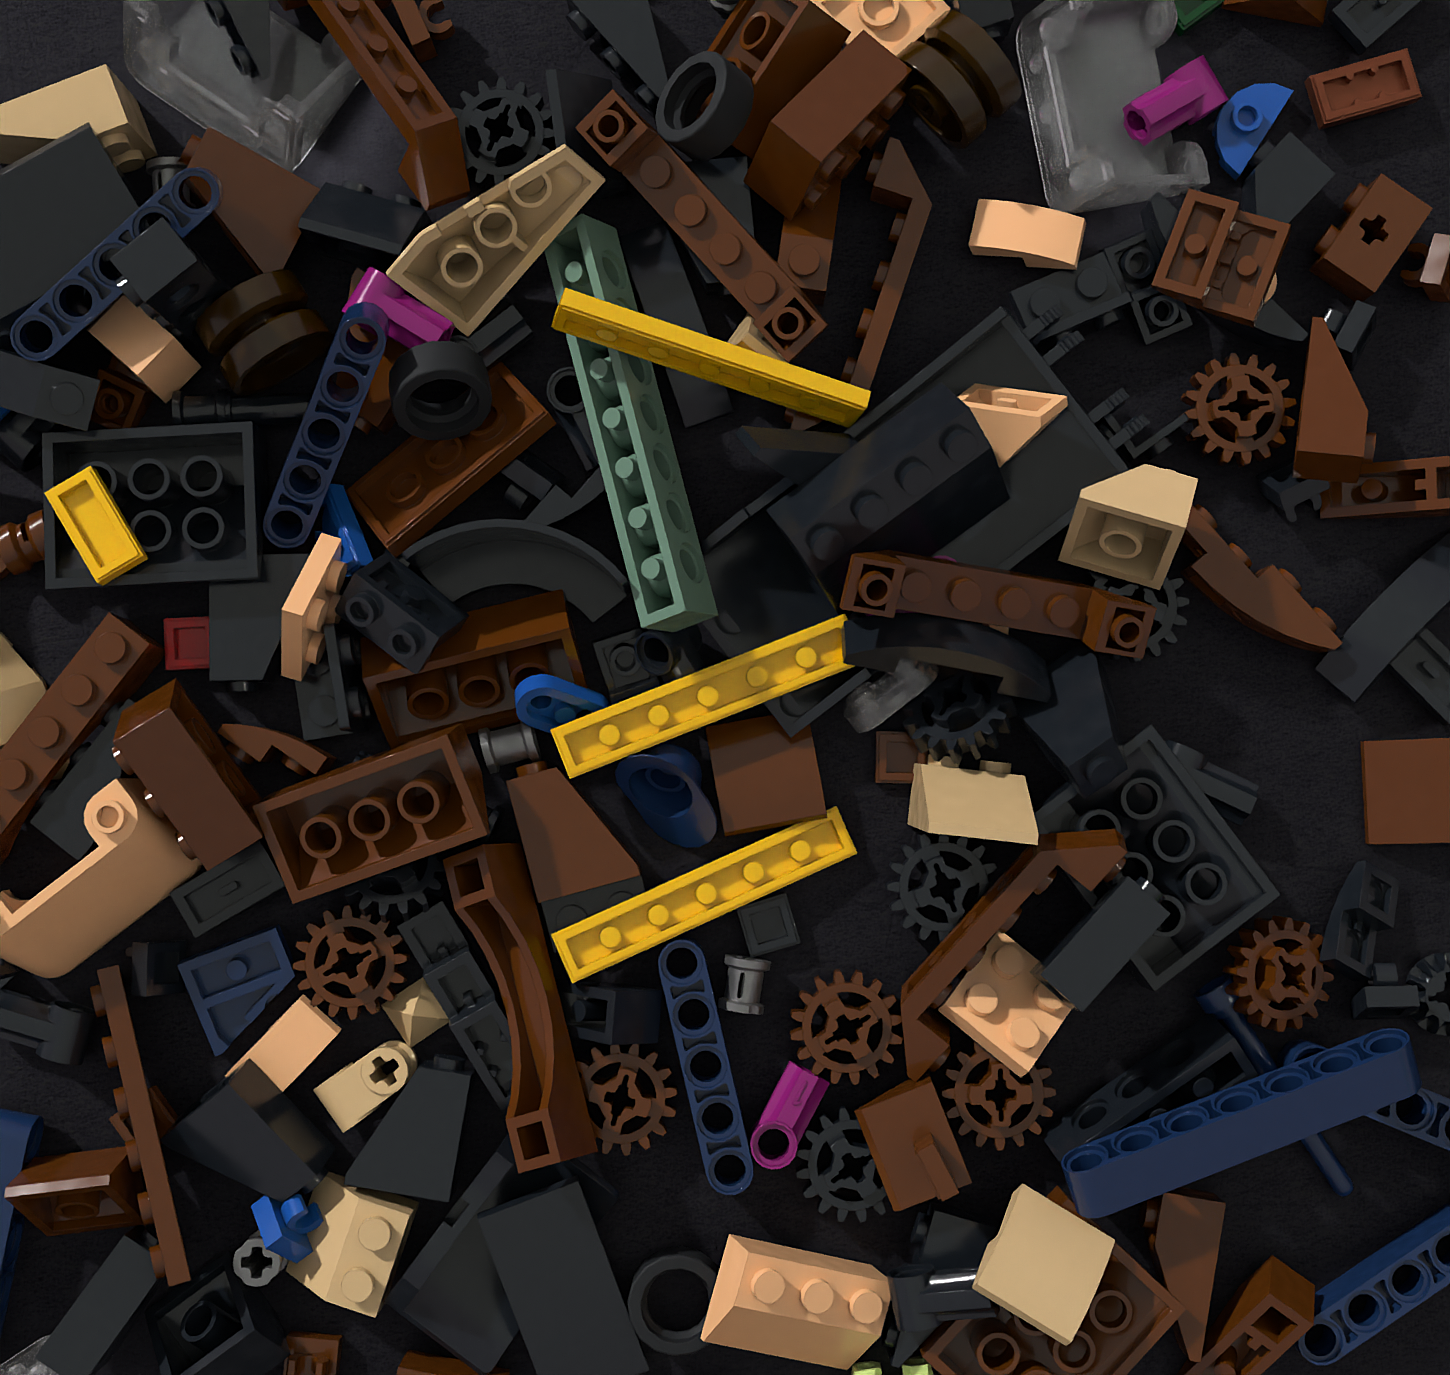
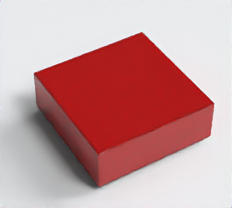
M209 616L164 619L165 670L209 669Z

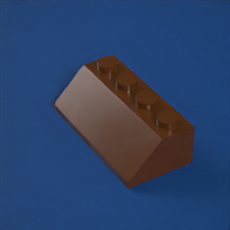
M563 589L466 612L469 614V617L462 629L435 649L425 668L418 674L412 673L367 637L360 638L362 679L390 749L460 723L463 724L466 734L478 732L482 728L492 729L520 722L521 720L516 713L514 692L521 681L532 675L548 674L588 688L574 626Z
M462 723L274 791L252 806L293 904L490 833L482 771Z

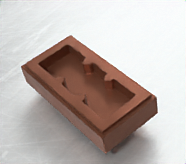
M1407 48L1311 75L1304 82L1319 130L1413 104L1422 97Z

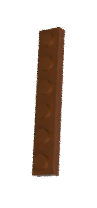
M119 965L97 970L100 984L91 986L90 991L96 1016L107 1015L111 1035L101 1039L108 1068L119 1066L123 1087L113 1089L120 1120L131 1118L135 1139L125 1141L132 1173L142 1170L147 1191L137 1194L144 1226L152 1223L155 1224L159 1241L158 1245L149 1247L155 1277L159 1279L167 1276L168 1285L172 1287L192 1281L122 974Z

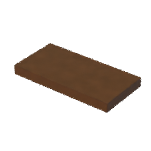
M499 362L488 371L492 404L491 412L482 425L467 435L451 440H426L411 435L346 490L350 502L395 558L557 424L549 412L502 362Z

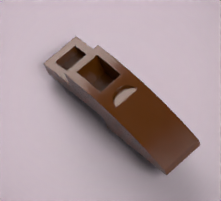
M1199 504L1191 506L1186 529L1180 542L1195 559L1185 566L1180 573L1201 594L1245 626L1290 646L1323 653L1336 650L1343 643L1334 633L1337 627L1333 620L1322 609L1318 607L1312 609L1299 594L1302 591V587L1291 573L1283 568L1278 570L1272 564L1253 574L1249 569L1252 566V562L1246 553L1234 543L1227 545L1215 531L1218 526L1213 516Z

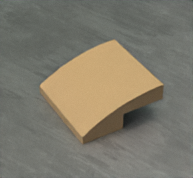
M1022 1183L1012 1193L998 1235L987 1244L972 1289L1067 1346L1072 1342L1089 1309L1104 1274L1115 1240Z

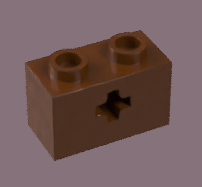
M1382 173L1367 187L1359 183L1341 207V210L1346 212L1347 215L1340 226L1336 228L1331 224L1313 247L1312 251L1319 256L1309 271L1354 302L1357 300L1365 301L1377 291L1433 208ZM1365 231L1370 233L1367 243L1361 240Z

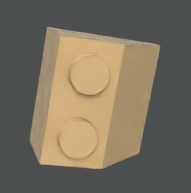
M1144 464L1081 489L1058 561L1160 590L1186 529L1198 478L1180 474L1174 470Z
M328 1171L325 1178L313 1189L308 1205L313 1202L318 1204L324 1220L318 1228L307 1233L313 1252L297 1264L289 1260L286 1272L324 1301L376 1318L385 1304V1298L389 1294L419 1202L391 1192L344 1185L345 1177Z

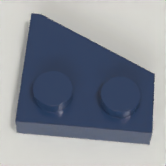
M279 924L187 957L177 964L215 1056L225 1052L236 1037L265 1009L266 1005L283 990L298 972V970L293 969L295 961Z

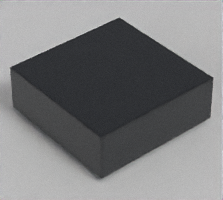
M786 892L737 908L751 958L801 943Z

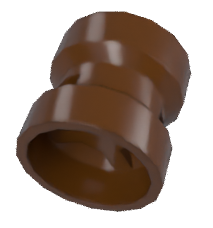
M44 509L29 514L26 522L18 525L8 522L0 526V556L13 575H20L30 571L36 562L45 560Z

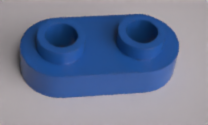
M537 674L527 677L518 684L514 692L518 718L524 724L551 733L550 729L610 706L608 699L601 693L548 674Z

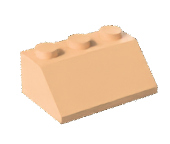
M729 1234L700 1338L703 1342L848 1370L881 1336L891 1300L888 1279L870 1264Z

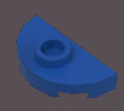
M1276 83L1254 84L1237 91L1219 111L1212 129V135L1215 138V148L1220 157L1219 164L1234 180L1240 176L1247 162L1251 159L1294 90Z
M330 484L321 507H325L322 517V531H315V540L317 542L321 533L342 539L341 561L347 563L346 576L352 577L356 571L372 562L373 558L344 486Z

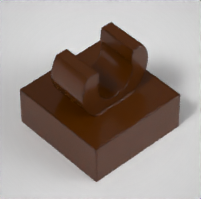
M392 0L419 64L438 56L432 39L446 40L455 33L451 19L439 24L430 22L432 14L445 9L443 1L423 0L418 9L414 0Z
M1434 233L1430 247L1423 243L1409 245L1407 251L1411 258L1425 260V264L1417 271L1401 270L1400 277L1410 287H1423L1429 300L1450 303V235Z
M291 1330L286 1338L291 1355L284 1359L283 1375H339L343 1335Z

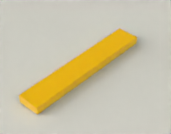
M568 288L564 289L551 325L555 330L847 428L851 427L867 409L871 394L869 390Z
M841 614L550 729L569 779L854 667V665L843 663L841 628L844 621H848L846 614Z
M837 806L826 810L827 818L789 826L550 934L571 983H575L857 854Z

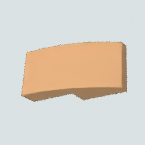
M979 199L969 247L973 255L1021 257L1026 267L1077 270L1086 221L1085 218L1050 208L1017 202Z
M303 994L229 1070L225 1077L250 1058L283 1092L338 1035L341 1028L317 1006L313 1007L310 1004L311 1001Z

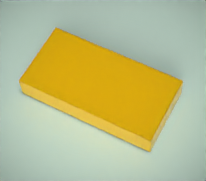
M92 466L85 468L44 493L96 583L103 586L149 559L99 473Z

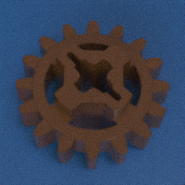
M1230 353L1224 359L1223 367L1216 359L1211 360L1205 365L1207 376L1197 372L1189 380L1197 391H1186L1181 396L1180 400L1191 406L1190 410L1184 412L1189 417V420L1185 423H1192L1194 427L1185 437L1187 442L1200 438L1204 444L1199 451V455L1204 457L1213 450L1218 452L1217 465L1224 466L1230 461L1232 456H1235L1238 467H1245L1250 464L1252 454L1261 462L1271 456L1268 445L1277 449L1286 442V439L1279 430H1288L1295 424V420L1284 415V411L1296 405V399L1283 398L1281 393L1290 384L1289 380L1284 379L1275 382L1271 378L1277 367L1273 363L1263 370L1258 369V355L1252 354L1245 360L1243 365L1240 364L1236 353ZM1221 381L1222 385L1219 387L1220 397L1211 403H1206L1210 389L1215 383ZM1250 382L1256 385L1262 393L1250 385ZM1234 402L1238 409L1253 411L1240 419L1239 413L1222 410ZM1264 418H1269L1264 432L1254 441L1253 436L1257 434V422ZM1211 426L1221 432L1225 439L1216 434Z
M354 904L345 905L341 919L332 909L323 912L326 925L323 927L316 922L309 923L306 928L313 936L312 940L298 941L295 946L300 951L306 953L304 960L293 963V969L306 971L307 978L297 985L299 990L313 988L316 994L313 996L310 1004L316 1007L325 1001L329 1002L328 1016L333 1018L339 1015L343 1007H347L350 1020L360 1017L362 1005H365L372 1015L381 1011L378 998L382 997L392 1002L397 998L395 990L391 987L392 982L404 983L408 978L406 974L397 970L398 964L410 960V954L397 952L396 946L404 940L401 934L391 936L388 933L393 922L392 918L389 919L388 923H384L382 920L378 923L375 922V909L367 917L362 914L360 917H357ZM348 926L365 929L377 939L370 942L360 940L355 937L353 931L349 930ZM327 941L330 951L325 964L319 967L320 950L324 942ZM371 950V955L363 958V962L356 966L357 972L354 969L346 971L343 969L335 973L333 972L334 968L342 965L341 962L348 958L347 951L350 954L358 952L362 954ZM385 956V971L381 981L376 986L377 981L373 974L378 959ZM335 981L347 985L355 996L339 994L327 984Z
M1273 915L1272 919L1256 918L1254 919L1255 930L1241 928L1238 931L1243 941L1240 947L1229 945L1227 948L1228 952L1235 957L1234 964L1223 966L1222 972L1233 975L1234 981L1224 988L1226 994L1239 996L1233 1009L1235 1012L1248 1015L1247 1022L1249 1024L1278 1032H1284L1285 1027L1300 1029L1303 1026L1302 1016L1314 1019L1318 1016L1317 1009L1314 1006L1315 1001H1328L1329 995L1321 989L1323 982L1334 980V975L1324 972V964L1319 962L1321 951H1318V948L1324 938L1320 934L1309 933L1310 924L1307 922L1295 921L1290 917ZM1280 939L1288 941L1286 945L1277 944L1275 946L1273 942ZM1283 1001L1284 1003L1277 1007L1269 1006L1270 1002L1280 1003Z
M840 969L834 970L833 982L830 984H826L820 976L815 977L814 981L818 991L811 994L801 990L799 997L806 1006L804 1009H791L790 1013L793 1019L801 1022V1027L790 1031L791 1040H804L805 1042L796 1052L800 1060L811 1056L814 1058L811 1073L815 1076L822 1072L825 1067L830 1069V1081L833 1084L838 1083L842 1073H848L853 1085L859 1084V1071L864 1069L876 1078L879 1076L875 1063L879 1059L891 1064L895 1060L889 1050H887L888 1045L902 1044L903 1041L901 1035L892 1031V1026L902 1023L901 1014L889 1013L888 1008L897 1001L892 993L882 997L878 996L882 982L877 978L872 980L868 986L863 985V973L860 970H855L851 981L844 980ZM853 992L869 1000L855 1005L842 1002L837 993ZM822 1004L826 1011L824 1023L812 1035V1018L817 1007ZM843 1014L849 1020L859 1018V1021L854 1024L856 1034L851 1038H847L843 1032L837 1035L833 1034L839 1028L836 1019ZM880 1019V1035L875 1046L871 1049L867 1043L869 1030ZM833 1049L851 1052L855 1059L848 1061L837 1060L824 1053H828Z
M971 1038L973 1051L967 1055L964 1051L957 1048L954 1054L960 1061L958 1067L944 1066L943 1068L944 1074L952 1079V1085L940 1087V1094L942 1097L953 1099V1103L946 1106L944 1112L947 1118L961 1116L955 1127L956 1131L963 1136L973 1129V1142L978 1147H982L988 1137L992 1138L993 1144L998 1151H1003L1005 1138L1011 1137L1021 1147L1024 1145L1022 1132L1027 1128L1037 1135L1042 1132L1040 1126L1035 1121L1038 1115L1051 1117L1053 1111L1043 1103L1044 1098L1055 1096L1056 1089L1042 1082V1080L1052 1074V1071L1047 1065H1033L1027 1073L1030 1080L1013 1078L1008 1067ZM984 1061L985 1067L974 1079H966L970 1071L977 1064ZM999 1075L1000 1081L1009 1089V1092L1000 1094L996 1108L995 1102L986 1094V1090L995 1088V1080H998ZM965 1103L981 1105L985 1109L987 1124L975 1119L968 1112ZM1022 1104H1028L1025 1111L1011 1122V1115Z
M596 1044L591 1048L593 1058L591 1063L580 1057L576 1061L577 1069L582 1074L580 1081L595 1139L598 1137L603 1140L602 1153L608 1154L613 1143L621 1145L624 1156H628L631 1152L632 1142L637 1140L647 1150L651 1147L649 1135L651 1131L661 1136H664L667 1132V1126L661 1120V1117H675L676 1107L666 1102V1098L677 1095L678 1087L677 1085L664 1083V1080L672 1073V1068L670 1065L660 1068L654 1065L659 1053L656 1049L643 1056L639 1054L640 1044H631L629 1051L622 1050L621 1045H611L610 1052L604 1053L603 1049ZM621 1062L619 1071L609 1077H592L602 1067L611 1063ZM639 1068L652 1080L656 1095L652 1091L643 1088L637 1077ZM628 1075V1096L635 1099V1101H626L624 1107L620 1109L618 1117L615 1118L613 1116L616 1108L614 1106L615 1098L607 1094V1092H616L618 1086L622 1085L624 1076ZM587 1099H589V1102L598 1104L605 1117L603 1125L590 1112ZM637 1115L645 1118L650 1116L643 1124L636 1128L621 1130L624 1122Z

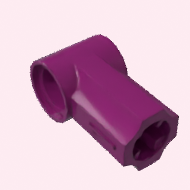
M1204 55L1169 75L1163 80V84L1135 98L1122 108L1124 113L1123 125L1130 138L1137 140L1145 147L1186 122L1188 125L1199 121L1227 103L1229 99Z
M372 267L367 269L341 311L344 315L350 306L359 302L376 304L388 316L390 324L388 338L408 350L430 341H450L455 328L452 321L410 297L408 291L387 275ZM364 323L357 324L361 328L377 336V333L373 327Z
M789 1060L759 1120L753 1125L749 1135L751 1153L757 1163L771 1170L781 1169L790 1164L796 1155L797 1145L830 1084L828 1080L819 1075L815 1076L811 1073V1070ZM769 1129H778L784 1132L788 1137L786 1148L775 1155L763 1152L758 1145L759 1138L763 1132Z

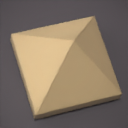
M423 977L397 994L395 1000L392 1002L387 1001L381 1005L409 1048L449 1022V1018Z

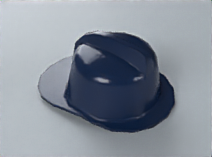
M665 741L640 751L638 755H630L619 762L615 770L616 783L631 800L644 821L658 836L671 844L685 848L701 847L712 840L717 831V816L712 805L701 790V766L692 753L683 747Z

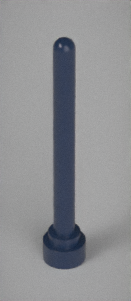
M1223 974L1202 985L1195 992L1194 997L1206 1014H1212L1216 1020H1223L1259 1076L1278 1069V1066L1252 1026L1247 1022L1244 1014L1234 1011L1233 1006L1239 999V996L1226 994L1224 989L1228 984L1234 982L1231 975ZM1321 1132L1301 1139V1142L1333 1191L1339 1196L1351 1194L1354 1187L1353 1182Z

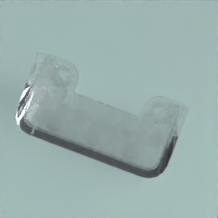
M204 0L123 1V57L125 65L134 79L205 130L210 126L291 173L303 162L362 79L330 32L323 38L322 43L319 44L270 10L271 77L253 84L249 75L243 77L236 68L229 52V47L234 45L224 26L218 28L207 12Z
M1045 0L1027 13L1021 20L1017 29L1016 49L1044 193L1050 209L1077 214L1148 201L1157 191L1165 198L1186 194L1188 189L1198 190L1210 184L1207 160L1202 148L1196 142L1180 141L1173 144L1170 131L1144 147L1137 140L1130 138L1123 125L1124 113L1122 108L1135 98L1161 85L1155 49L1163 45L1171 37L1176 27L1178 15L1174 0Z

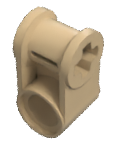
M389 1040L379 1045L353 1064L351 1062L313 1091L344 1133L379 1108L384 1100L409 1082L418 1068V1057L412 1047L409 1048L406 1042ZM394 1058L399 1067L388 1075L384 1074L381 1066Z

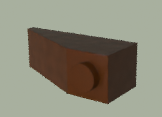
M837 176L829 182L831 185L830 191L813 211L805 206L792 221L784 216L777 263L814 305L823 306L826 294L842 182Z
M1312 317L1306 351L1292 477L1357 484L1362 464L1372 465L1376 433L1366 432L1368 409L1324 318Z
M1450 456L1375 462L1372 465L1362 464L1357 484L1329 481L1330 488L1319 493L1322 499L1320 508V519L1450 516Z
M1179 1187L1141 1202L1139 1225L1145 1228L1144 1236L1158 1282L1186 1308L1185 1312L1172 1325L1177 1344L1190 1361L1201 1363L1226 1203L1212 1192Z
M1271 1255L1238 1287L1206 1332L1201 1363L1187 1359L1177 1375H1261L1314 1325L1315 1285Z

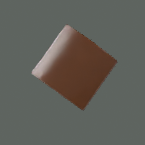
M1188 189L1151 286L1153 289L1182 303L1254 328L1290 236L1291 224L1241 211L1240 203L1237 201Z
M773 715L705 727L725 837L827 818L810 724L791 738Z

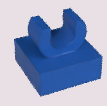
M296 1194L283 1203L265 1195L251 1205L267 1250L296 1264L313 1252L307 1233L318 1228L324 1221L317 1203L313 1202L306 1207L302 1195Z

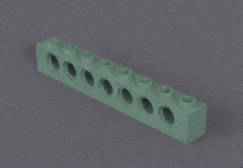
M585 214L572 218L544 250L558 304L564 289L568 288L638 312L616 228ZM566 333L641 628L677 632L718 616L652 362Z

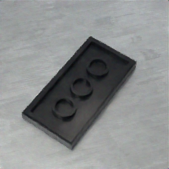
M577 1175L477 1213L478 1223L537 1375H639L649 1371L648 1361L639 1337L630 1322L628 1308Z

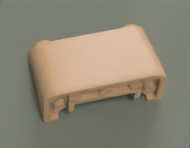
M116 778L96 793L87 803L84 811V824L91 837L99 846L32 899L22 900L16 898L10 890L0 892L1 959L43 978L63 976L74 970L168 897L170 892L195 876L201 869L202 863L198 858L190 860L181 850L175 838V833L178 831L167 816L159 818L150 808L144 796V791L147 788L140 779Z

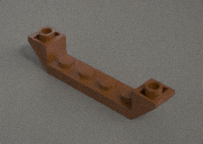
M277 0L284 11L310 5L409 143L398 172L424 209L428 211L467 197L470 192L457 117L373 0Z
M612 89L575 127L610 167L618 170L628 179L755 319L753 322L754 326L788 363H791L829 326L800 287L677 152L615 90Z
M892 137L889 138L884 153L874 151L865 181L874 183L870 196L871 201L907 212V214L897 211L888 238V242L897 244L891 263L884 260L880 261L871 288L881 292L874 311L864 308L855 334V338L864 340L858 359L848 356L840 378L842 382L866 390H870L932 207V203L900 140ZM788 407L783 421L792 424L791 430L820 431L834 424Z
M892 550L855 553L851 555L839 606L842 610L894 618L896 609L1075 638L1081 640L1097 652L1140 659L1144 657L1157 610L1152 605L1083 583Z
M1116 829L1039 834L1038 845H1028L902 985L900 1007L907 1076L917 1082L927 1070L935 1072L945 1062L951 1052L950 1024L929 1008L936 1009L943 1003L952 990L953 985L950 982L962 969L969 972L981 961L987 950L985 944L997 931L1003 934L1014 925L1022 912V908L1019 906L1032 892L1039 895L1051 884L1057 874V869H1055L1057 865L1090 891L1101 880L1105 883L1111 881L1121 871L1126 862L1124 855L1127 853L1124 837Z

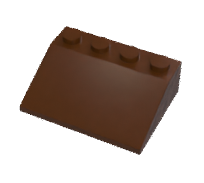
M1058 1185L1046 1197L1113 1238L1093 1218L1080 1216L1076 1211L1073 1199ZM1115 1240L1104 1274L1089 1309L1072 1342L1067 1346L1000 1306V1312L997 1317L944 1321L919 1346L922 1357L941 1375H1127L1185 1312L1186 1308Z

